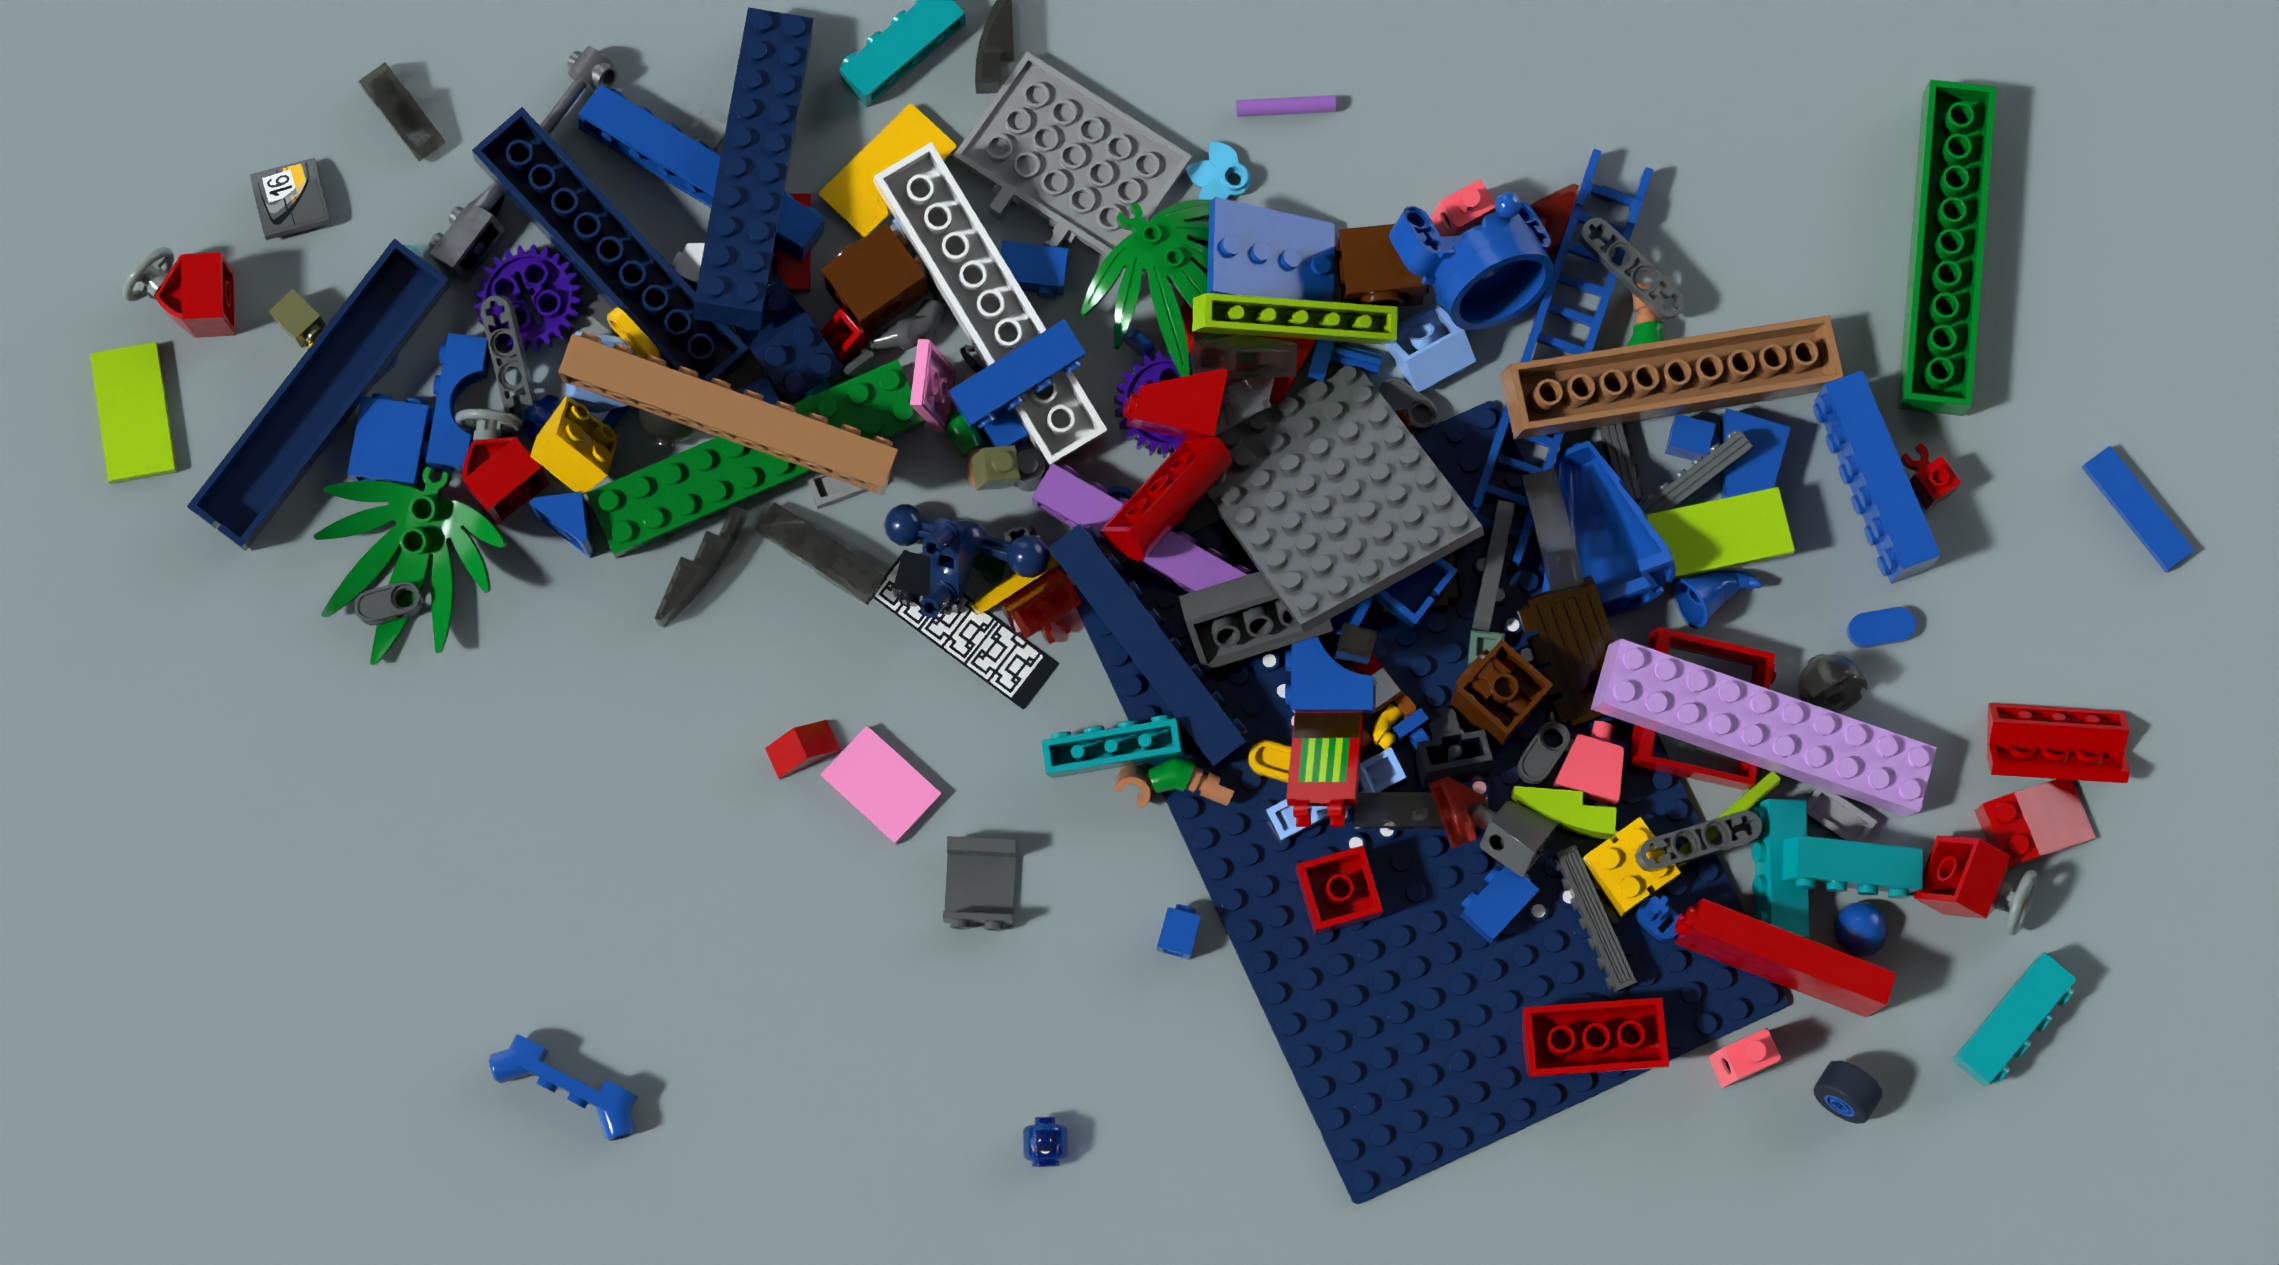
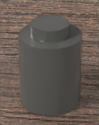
M1025 449L1016 454L1020 479L1014 484L1022 491L1032 492L1037 489L1046 474L1045 461L1037 451Z

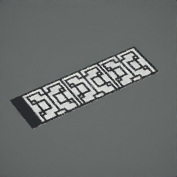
M901 554L872 590L870 596L1014 704L1024 709L1056 669L1058 662L988 610L982 614H976L970 605L973 599L966 594L964 595L959 613L952 611L950 615L939 613L934 618H929L921 612V603H918L916 607L900 603L898 601L899 598L894 597L893 585L902 557Z

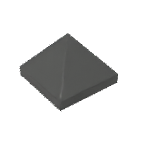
M861 347L841 362L843 368L839 371L852 376H859L869 372L874 357L873 352Z

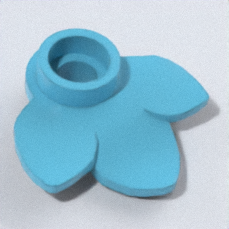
M1210 141L1209 160L1196 162L1186 167V173L1192 183L1202 188L1198 200H1212L1215 197L1228 199L1230 195L1239 196L1245 193L1251 184V174L1244 165L1239 164L1236 151L1218 141ZM1232 176H1237L1241 182L1237 185H1232L1228 179Z

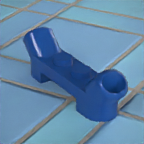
M519 1034L515 1035L509 1049L491 1054L489 1065L496 1082L504 1083L533 1074L539 1077L536 1084L553 1093H555L557 1088L569 1093L567 1100L584 1109L588 1103L596 1107L606 1139L615 1141L628 1137L633 1133L635 1127L630 1111L638 1098L633 1093L608 1080H605L600 1091L583 1084L543 1063L549 1051L545 1047Z

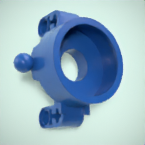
M1513 192L1501 193L1495 201L1496 212L1486 215L1482 225L1475 226L1460 236L1441 237L1428 214L1416 206L1406 207L1389 232L1390 241L1406 268L1417 276H1423L1421 280L1423 285L1432 284L1436 302L1446 309L1453 323L1461 329H1487L1515 318L1531 307L1545 293L1553 279L1554 266L1546 253L1551 244L1550 236L1532 207L1522 202Z

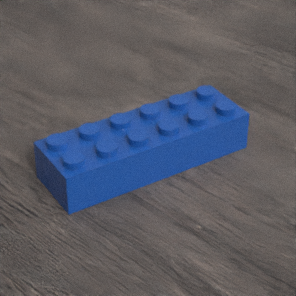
M1863 370L1825 383L1814 400L1813 412L1817 421L1820 424L1823 423L1828 433L1826 435L1827 446L1832 454H1837L1841 464L1838 466L1840 477L1845 485H1850L1854 495L1851 497L1853 508L1858 515L1862 514L1866 523V527H1864L1865 536L1871 546L1875 545L1879 554L1877 563L1884 577L1888 576L1890 583L1893 584L1928 571L1941 554Z

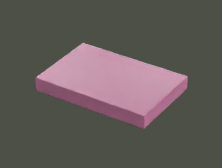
M918 339L910 405L935 432L947 433V416L951 413L952 400L948 393L949 390L954 388L956 369L930 340Z
M868 726L820 774L831 787L895 845L942 796L939 790Z

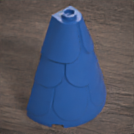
M1590 441L1574 443L1567 449L1559 451L1557 453L1550 498L1552 512L1546 544L1548 551L1542 593L1591 575L1607 617L1629 612L1654 600L1664 592L1663 585L1666 582H1672L1675 577L1676 567L1670 548L1649 523L1643 510L1628 494L1623 481Z

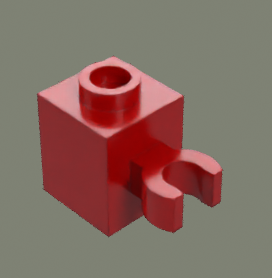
M1920 443L1915 447L1916 452L1920 455V460L1914 461L1905 453L1902 455L1901 461L1907 469L1916 472L1909 481L1915 495L1925 509L1928 510L1954 493L1962 482L1943 456L1930 463L1928 460V450Z

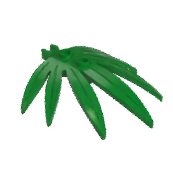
M1189 200L1174 204L1156 214L1148 222L1142 217L1141 207L1133 202L1130 204V211L1134 214V218L1127 219L1121 212L1117 214L1118 225L1124 230H1131L1133 233L1123 239L1100 265L1084 299L1081 317L1085 318L1105 298L1118 280L1123 269L1126 268L1119 287L1114 315V348L1116 350L1119 349L1136 309L1140 292L1141 274L1144 271L1147 272L1153 307L1164 342L1180 377L1190 375L1185 327L1177 300L1169 283L1174 284L1192 309L1193 298L1207 293V275L1191 259L1207 270L1208 247L1190 241L1187 238L1208 241L1209 222L1196 220L1209 217V204L1211 200ZM1214 333L1250 370L1254 369L1255 361L1245 335Z
M427 466L423 472V481L426 484L424 491L401 483L374 480L345 482L326 486L323 489L324 492L337 497L360 502H388L389 504L366 509L344 517L315 533L314 539L326 540L354 536L377 529L393 520L396 521V525L379 539L352 568L330 598L321 616L330 617L363 593L385 570L400 546L402 551L388 585L409 582L414 584L421 592L427 575L430 557L433 554L431 586L435 652L441 653L448 637L454 604V573L448 538H451L460 559L484 593L491 591L488 570L480 550L463 526L477 538L493 546L505 547L506 541L499 529L483 513L463 502L441 496L443 488L449 485L452 475L451 472L444 471L441 480L436 482L433 479L435 467ZM410 591L400 593L397 598V605L402 608L409 607L414 601V593ZM410 617L377 625L370 659L371 665H377L383 659L401 634Z

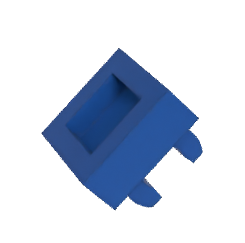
M1420 708L1393 726L1391 733L1395 734L1398 744L1409 738L1411 744L1417 750L1418 742L1430 740L1422 729L1427 726L1429 718Z

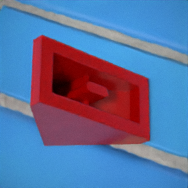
M841 307L820 331L840 363L861 347L867 345L865 331L845 307Z
M827 720L794 727L765 748L779 780L841 751Z

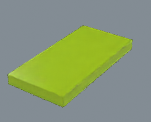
M151 342L90 353L108 482L114 484L176 473L177 466L158 343Z
M1779 487L1646 515L1649 523L1671 550L1676 567L1674 579L1791 555L1795 552Z

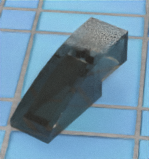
M996 0L985 22L976 58V94L997 93L1002 87L1001 62L1014 61L1012 0Z
M386 62L358 81L359 86L418 162L446 143Z
M1191 333L1190 366L1193 374L1221 368L1228 370L1229 378L1296 377L1298 345L1294 342L1255 336Z
M1343 622L1334 658L1368 666L1377 635L1376 630Z

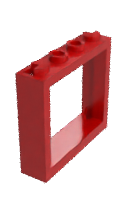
M1657 628L1648 635L1647 647L1668 654L1669 648L1752 666L1751 683L1769 690L1770 684L1775 681L1777 672H1774L1775 653L1664 628ZM1634 724L1628 765L1741 790L1755 786V782L1757 783L1758 773L1762 771V768L1738 760L1737 773L1732 774L1652 756L1656 732Z

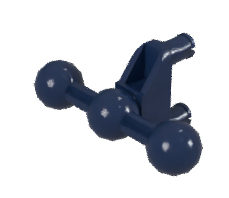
M900 504L893 507L887 513L884 522L886 535L897 545L911 546L918 543L921 539L923 540L922 545L924 546L922 551L927 557L931 558L930 593L922 599V606L920 608L921 612L929 618L937 617L944 607L954 605L962 597L971 568L973 567V561L982 555L1008 561L1011 569L1024 578H1033L1042 574L1047 569L1050 560L1047 545L1036 536L1024 535L1010 542L987 536L984 528L973 520H960L957 522L950 518L940 517L935 522L927 521L920 509L911 504Z

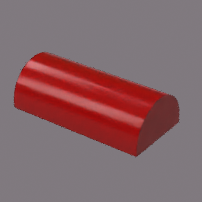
M1219 437L1186 438L1099 530L1101 535L1115 549L1128 558L1142 561L1232 465L1231 454Z
M1662 997L1523 1008V1051L1529 1078L1669 1067Z

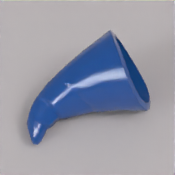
M1713 571L1677 578L1674 582V596L1684 621L1690 627L1699 629L1703 628L1723 604L1734 597L1739 591L1750 588L1759 589L1763 584L1750 573L1742 571Z

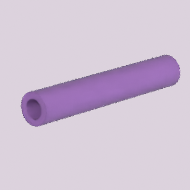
M1335 95L1236 100L1237 117L1336 112Z

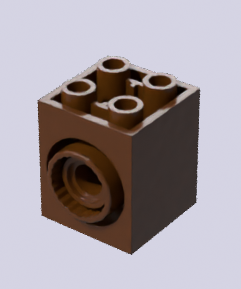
M887 223L867 237L856 240L846 246L831 262L821 268L825 289L839 308L845 307L865 331L866 337L869 336L870 331L878 330L928 295L927 282L929 279L926 275L928 270L918 255L912 257L906 248L908 243L898 229L892 231Z
M1394 224L1339 229L1335 251L1342 303L1395 306L1398 308L1422 305L1424 295L1429 293V285L1422 284L1423 276H1417L1406 268L1391 243L1389 232Z
M1501 639L1491 651L1484 650L1455 683L1457 688L1449 705L1478 731L1485 730L1487 739L1498 749H1501L1545 702L1553 684Z

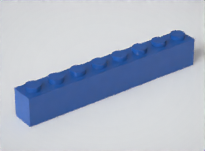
M600 84L578 113L579 130L711 208L721 156L710 150L703 141L699 139L693 140L683 134L675 124L671 122L665 123L658 119L648 108L641 105L637 106L626 100L625 96L618 90L608 89ZM785 191L775 247L780 248L802 262L822 236L825 218L822 217L818 210L811 206L805 207L795 201Z

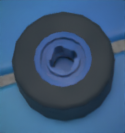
M1831 1061L1813 1088L1814 1096L1825 1109L1835 1116L1855 1124L1865 1123L1883 1096L1882 1088L1872 1076L1861 1068L1844 1061Z

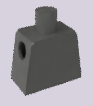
M1506 801L1497 813L1480 804L1470 820L1471 823L1485 830L1480 842L1481 849L1522 878L1545 852L1559 824L1555 820L1512 801Z

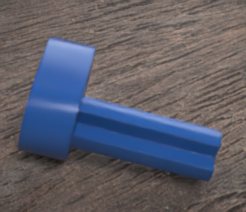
M1317 340L1308 378L1324 381L1329 362L1344 366L1360 367L1363 371L1378 374L1383 355L1339 344L1335 341Z
M1664 895L1661 899L1656 896L1646 898L1640 903L1636 911L1638 923L1659 941H1669L1678 935V933L1674 932V926L1679 915L1667 904L1669 899ZM1667 917L1671 918L1673 922L1663 933L1660 932L1658 927Z

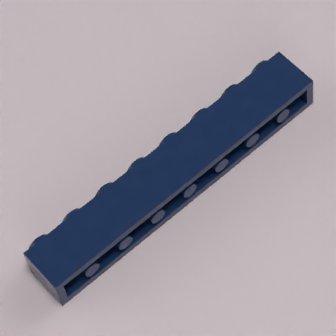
M1078 524L1048 547L1049 551L1211 764L1216 766L1247 742L1243 735L1248 730L1237 716L1231 719L1223 709L1227 705L1224 698L1216 688L1211 692L1202 682L1207 676L1195 661L1189 665L1181 654L1186 650L1175 634L1170 637L1167 636L1161 628L1165 621L1156 609L1152 607L1148 610L1140 599L1145 595L1133 579L1128 583L1119 573L1124 567L1111 552L1106 556L1099 546L1103 540L1092 526L1086 529L1083 524Z

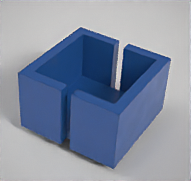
M1441 558L1372 597L1412 628L1457 572V569Z

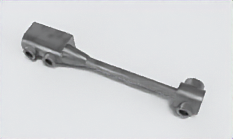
M587 46L583 53L574 51L569 56L567 66L570 70L568 74L574 81L540 125L548 135L551 134L584 89L594 93L600 84L608 89L614 84L617 70L614 64L597 49ZM495 182L475 200L469 202L465 208L455 207L449 215V223L452 225L445 234L438 232L429 241V249L432 250L429 256L442 268L465 282L505 231V228L496 217L507 195Z

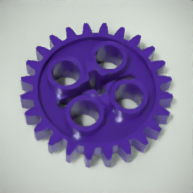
M533 244L530 247L529 253H526L522 246L519 245L517 255L514 256L506 249V260L501 261L499 258L494 257L493 260L496 267L494 269L486 266L483 268L489 275L488 279H477V282L484 290L474 292L476 298L482 300V302L475 304L474 308L477 312L481 313V305L486 298L500 295L501 290L506 286H514V291L508 298L514 305L516 317L522 314L527 315L526 322L519 326L525 353L529 345H532L536 352H540L542 342H545L551 349L553 348L551 338L556 336L559 340L564 341L565 339L561 331L563 329L573 331L574 328L569 323V320L580 319V315L574 310L575 307L584 305L580 298L575 297L583 293L580 285H574L580 278L577 273H570L573 267L569 262L562 264L563 257L561 254L557 253L551 258V251L548 247H545L541 254H539L538 248ZM539 271L545 272L544 278L540 282H530L534 273ZM518 273L522 275L524 284L532 295L531 300L542 319L541 324L536 323L532 310L526 304L527 299L516 279V274ZM551 300L558 301L555 310L552 312L543 311L547 302ZM494 301L495 307L490 308L491 315H497L500 325L493 326L494 331L501 328H510L509 322L501 323L500 314L505 312L504 306H498L497 302ZM480 315L477 319L483 325L482 317ZM506 333L501 334L498 337L497 344L500 345L506 340L507 348L512 350L514 346L512 337Z
M1157 350L1156 360L1152 361L1145 354L1143 355V366L1134 361L1132 362L1134 374L1126 371L1123 372V379L1127 384L1117 383L1116 390L1123 395L1114 396V404L1123 407L1115 410V417L1124 418L1119 423L1120 430L1130 429L1126 435L1127 441L1138 438L1136 449L1140 450L1147 444L1149 445L1150 456L1154 454L1156 449H1161L1162 457L1166 458L1168 450L1175 451L1185 439L1127 427L1128 417H1123L1126 398L1130 397L1131 393H1134L1141 385L1148 384L1149 382H1160L1166 375H1173L1176 378L1180 377L1170 354L1168 358H1163L1160 350ZM1199 358L1195 359L1191 364L1189 363L1190 375L1210 371V368L1206 367L1199 370Z

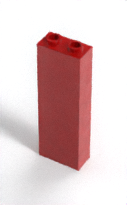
M1704 898L1694 906H1689L1685 913H1680L1674 926V932L1678 933L1675 941L1676 945L1865 1018L1888 1004L1897 974Z

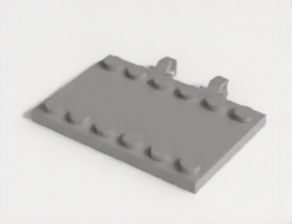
M1026 51L953 154V160L994 185L991 193L996 197L989 205V213L1000 220L1002 211L1009 209L1011 203L1017 207L1022 203L1050 221L1048 226L1053 229L1052 236L1049 240L1044 241V246L1062 247L1065 241L1072 244L1077 238L1107 257L1123 239L1133 233L1131 230H1124L1118 225L1117 214L1121 212L1127 219L1134 218V214L1130 211V204L1135 202L1142 209V217L1147 222L1151 220L1186 167L1192 161V155Z

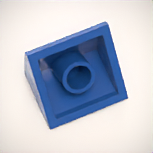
M582 491L535 497L529 502L536 517L589 558L594 555L590 509Z

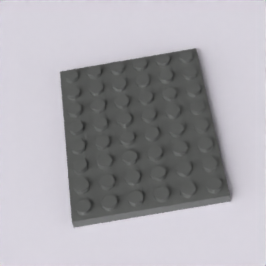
M1343 366L1325 376L1324 381L1318 380L1284 398L1280 403H1275L1214 436L1219 437L1232 457V465L1205 495L1303 633L1484 535L1481 523L1360 367Z

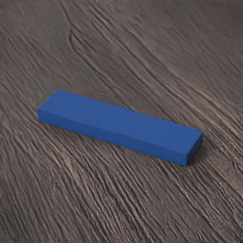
M2108 446L2081 467L2165 572L2195 551L2111 446Z

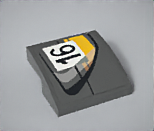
M315 158L250 174L255 201L266 240L331 224L327 200L323 192L319 168Z

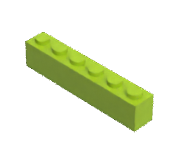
M1204 293L1193 298L1192 331L1383 345L1397 340L1398 307Z

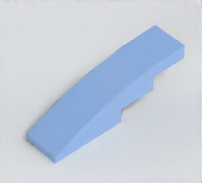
M1390 747L1360 763L1357 804L1409 778L1394 747ZM1286 799L1266 810L1281 840H1285L1331 818L1328 817V806H1312L1310 827H1296V817L1293 816L1294 806H1288Z

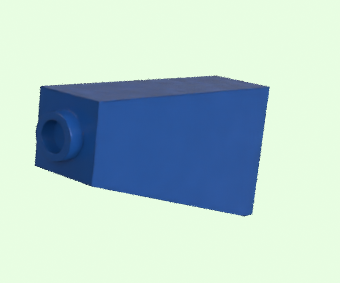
M1726 408L1720 421V445L1726 441L1725 437L1734 430L1736 432L1741 430L1755 448L1721 474V499L1774 488L1791 427Z

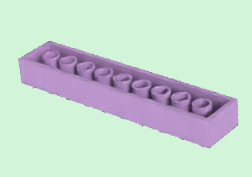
M1622 638L1608 645L1591 705V710L1769 771H1775V773L1903 817L1920 812L1937 747Z

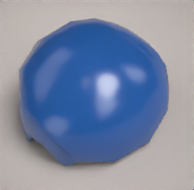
M1867 902L1848 904L1839 911L1834 922L1835 936L1839 944L1857 957L1874 955L1883 948L1888 936L1884 915L1874 905Z

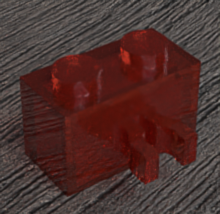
M1054 567L998 604L1012 629L1020 636L1027 639L1041 630L1045 641L1052 644L1055 642V639L1051 634L1052 626L1050 623L1053 622L1059 625L1061 631L1065 634L1071 632L1072 630L1069 625L1060 617L1080 605L1082 601L1067 575Z

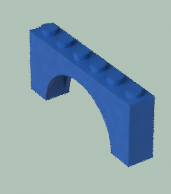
M1320 636L1293 643L1292 651H1286L1285 666L1286 671H1291V685L1285 686V704L1291 705V711L1294 714L1296 712H1362L1363 714H1376V679L1374 676L1358 674L1342 667L1327 653Z

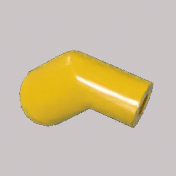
M1392 704L1386 707L1374 722L1372 729V742L1376 746L1380 745L1384 750L1392 747L1395 743L1396 736L1389 731L1403 715L1401 710Z

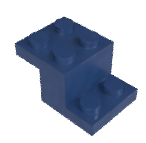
M779 275L769 281L761 330L732 325L742 342L749 348V352L758 366L767 374L787 404H790L843 368L809 314L798 304Z

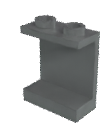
M947 836L948 856L943 921L944 923H950V928L967 930L971 929V924L985 925L984 929L988 931H1005V926H1013L1016 839Z

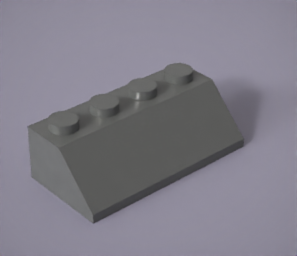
M1260 571L1179 596L1185 623L1203 671L1334 631L1329 619L1303 633Z

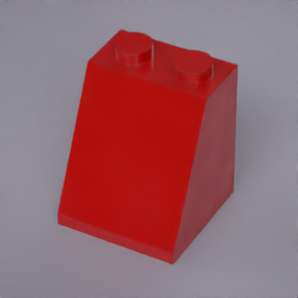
M1221 368L1141 385L1134 393H1131L1130 397L1126 398L1123 417H1128L1127 427L1181 439L1214 437L1228 370Z

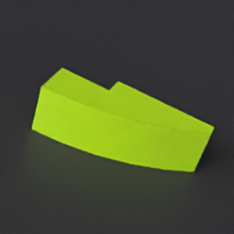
M1514 786L1511 792L1512 800L1525 808L1555 820L1559 823L1557 826L1559 828L1600 839H1612L1615 835L1617 807L1582 805L1583 791Z

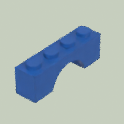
M448 333L446 343H441L439 362L443 363L441 375L435 376L433 384V394L437 395L435 407H430L428 413V427H431L430 439L424 440L422 448V459H426L428 466L435 467L434 471H448L455 474L463 473L465 457L471 443H473V437L456 424L455 405L460 394L468 386L487 379L491 358L487 338Z

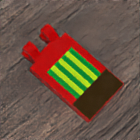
M1362 712L1295 713L1286 800L1288 806H1294L1293 816L1296 817V827H1310L1312 806H1328V817H1331L1330 827L1345 826L1346 806H1356L1364 726Z

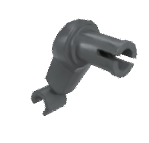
M933 280L929 284V288L934 294L933 300L924 299L913 317L900 319L895 326L870 331L869 336L876 337L869 339L873 351L878 352L897 346L904 350H909L917 346L918 339H930L936 334L946 312V307L942 303L946 301Z

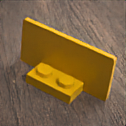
M908 104L819 192V196L865 238L892 214L873 183L874 176L931 142L943 161H946L956 151L957 146L913 104Z

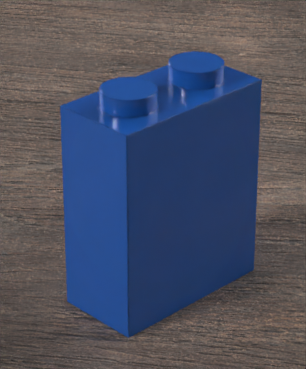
M374 393L372 397L362 396L347 473L353 482L370 480L389 481L420 489L425 459H422V448L424 440H429L431 427H428L430 407L425 405V401L415 398H406L405 402L394 401L391 396Z

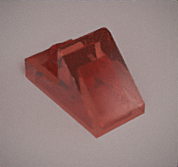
M1571 184L1530 205L1538 217L1547 220L1544 228L1550 236L1551 244L1546 253L1555 256L1557 254L1579 185Z
M1448 776L1430 783L1429 786L1452 849L1477 840L1474 819L1468 814L1466 808L1481 803L1488 798Z

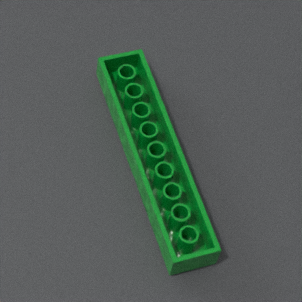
M1930 79L1923 91L1897 409L1964 416L1972 406L1996 87Z
M898 359L792 404V406L796 407L795 412L806 417H808L809 412L821 415L829 419V425L840 428L842 424L852 426L861 431L860 435L870 440H873L874 435L892 440L925 426V420L910 405L912 389ZM715 437L587 492V495L614 557L619 558L663 539L664 536L677 533L800 480L815 471L720 437Z

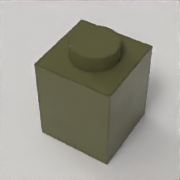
M294 289L290 290L268 311L274 321L301 348L306 343L311 344L312 341H315L323 331L322 328L326 326L322 317Z
M1015 445L982 448L971 458L976 491L1009 488L1020 479Z

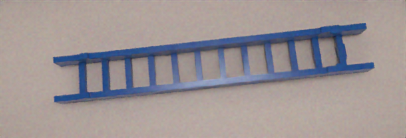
M1593 149L1553 263V279L1542 295L1519 363L1531 360L1536 342L1572 355L1592 352L1617 278L1608 271L1604 286L1602 287L1562 273L1561 269L1567 252L1602 264L1585 247L1571 242L1577 223L1584 225L1588 220L1595 218L1581 213L1586 197L1590 194L1629 207L1624 227L1609 223L1629 242L1653 169L1645 167L1633 198L1622 194L1621 191L1591 183L1602 152ZM1619 248L1616 249L1614 257H1611L1612 261L1616 265L1621 266L1626 251ZM1557 282L1600 297L1594 316L1591 317L1550 302ZM1548 312L1588 326L1589 330L1583 347L1541 333L1540 330L1546 313ZM1505 403L1469 509L1481 523L1482 527L1489 530L1492 528L1493 520L1478 515L1484 494L1504 501L1514 502L1515 505L1528 509L1521 530L1511 526L1509 537L1517 539L1508 567L1517 569L1535 522L1564 432L1554 433L1552 438L1545 435L1522 438L1548 448L1542 468L1499 454L1505 433L1513 435ZM1495 463L1538 478L1532 498L1530 499L1488 484ZM1467 544L1464 545V546H1462V547L1459 548V549L1464 551V549L1466 548Z

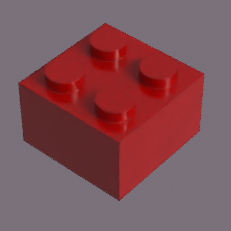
M1363 845L1296 865V875L1314 936L1381 917L1383 909Z

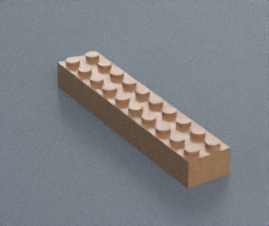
M1830 315L1510 364L1500 375L1514 440L1820 392L1825 383L1844 377Z
M582 332L581 336L571 335L558 371L562 382L884 495L897 459L898 449L893 448L892 441L875 435L873 440L862 437L859 429L842 424L840 428L828 424L829 419L809 412L808 417L797 414L795 412L796 407L781 401H777L776 405L766 403L763 400V395L745 389L743 394L731 389V384L720 379L712 378L711 382H707L698 377V372L680 366L678 371L668 368L666 361L652 355H647L646 359L637 357L633 354V349L615 343L613 348L606 346L601 342L600 337L587 332Z

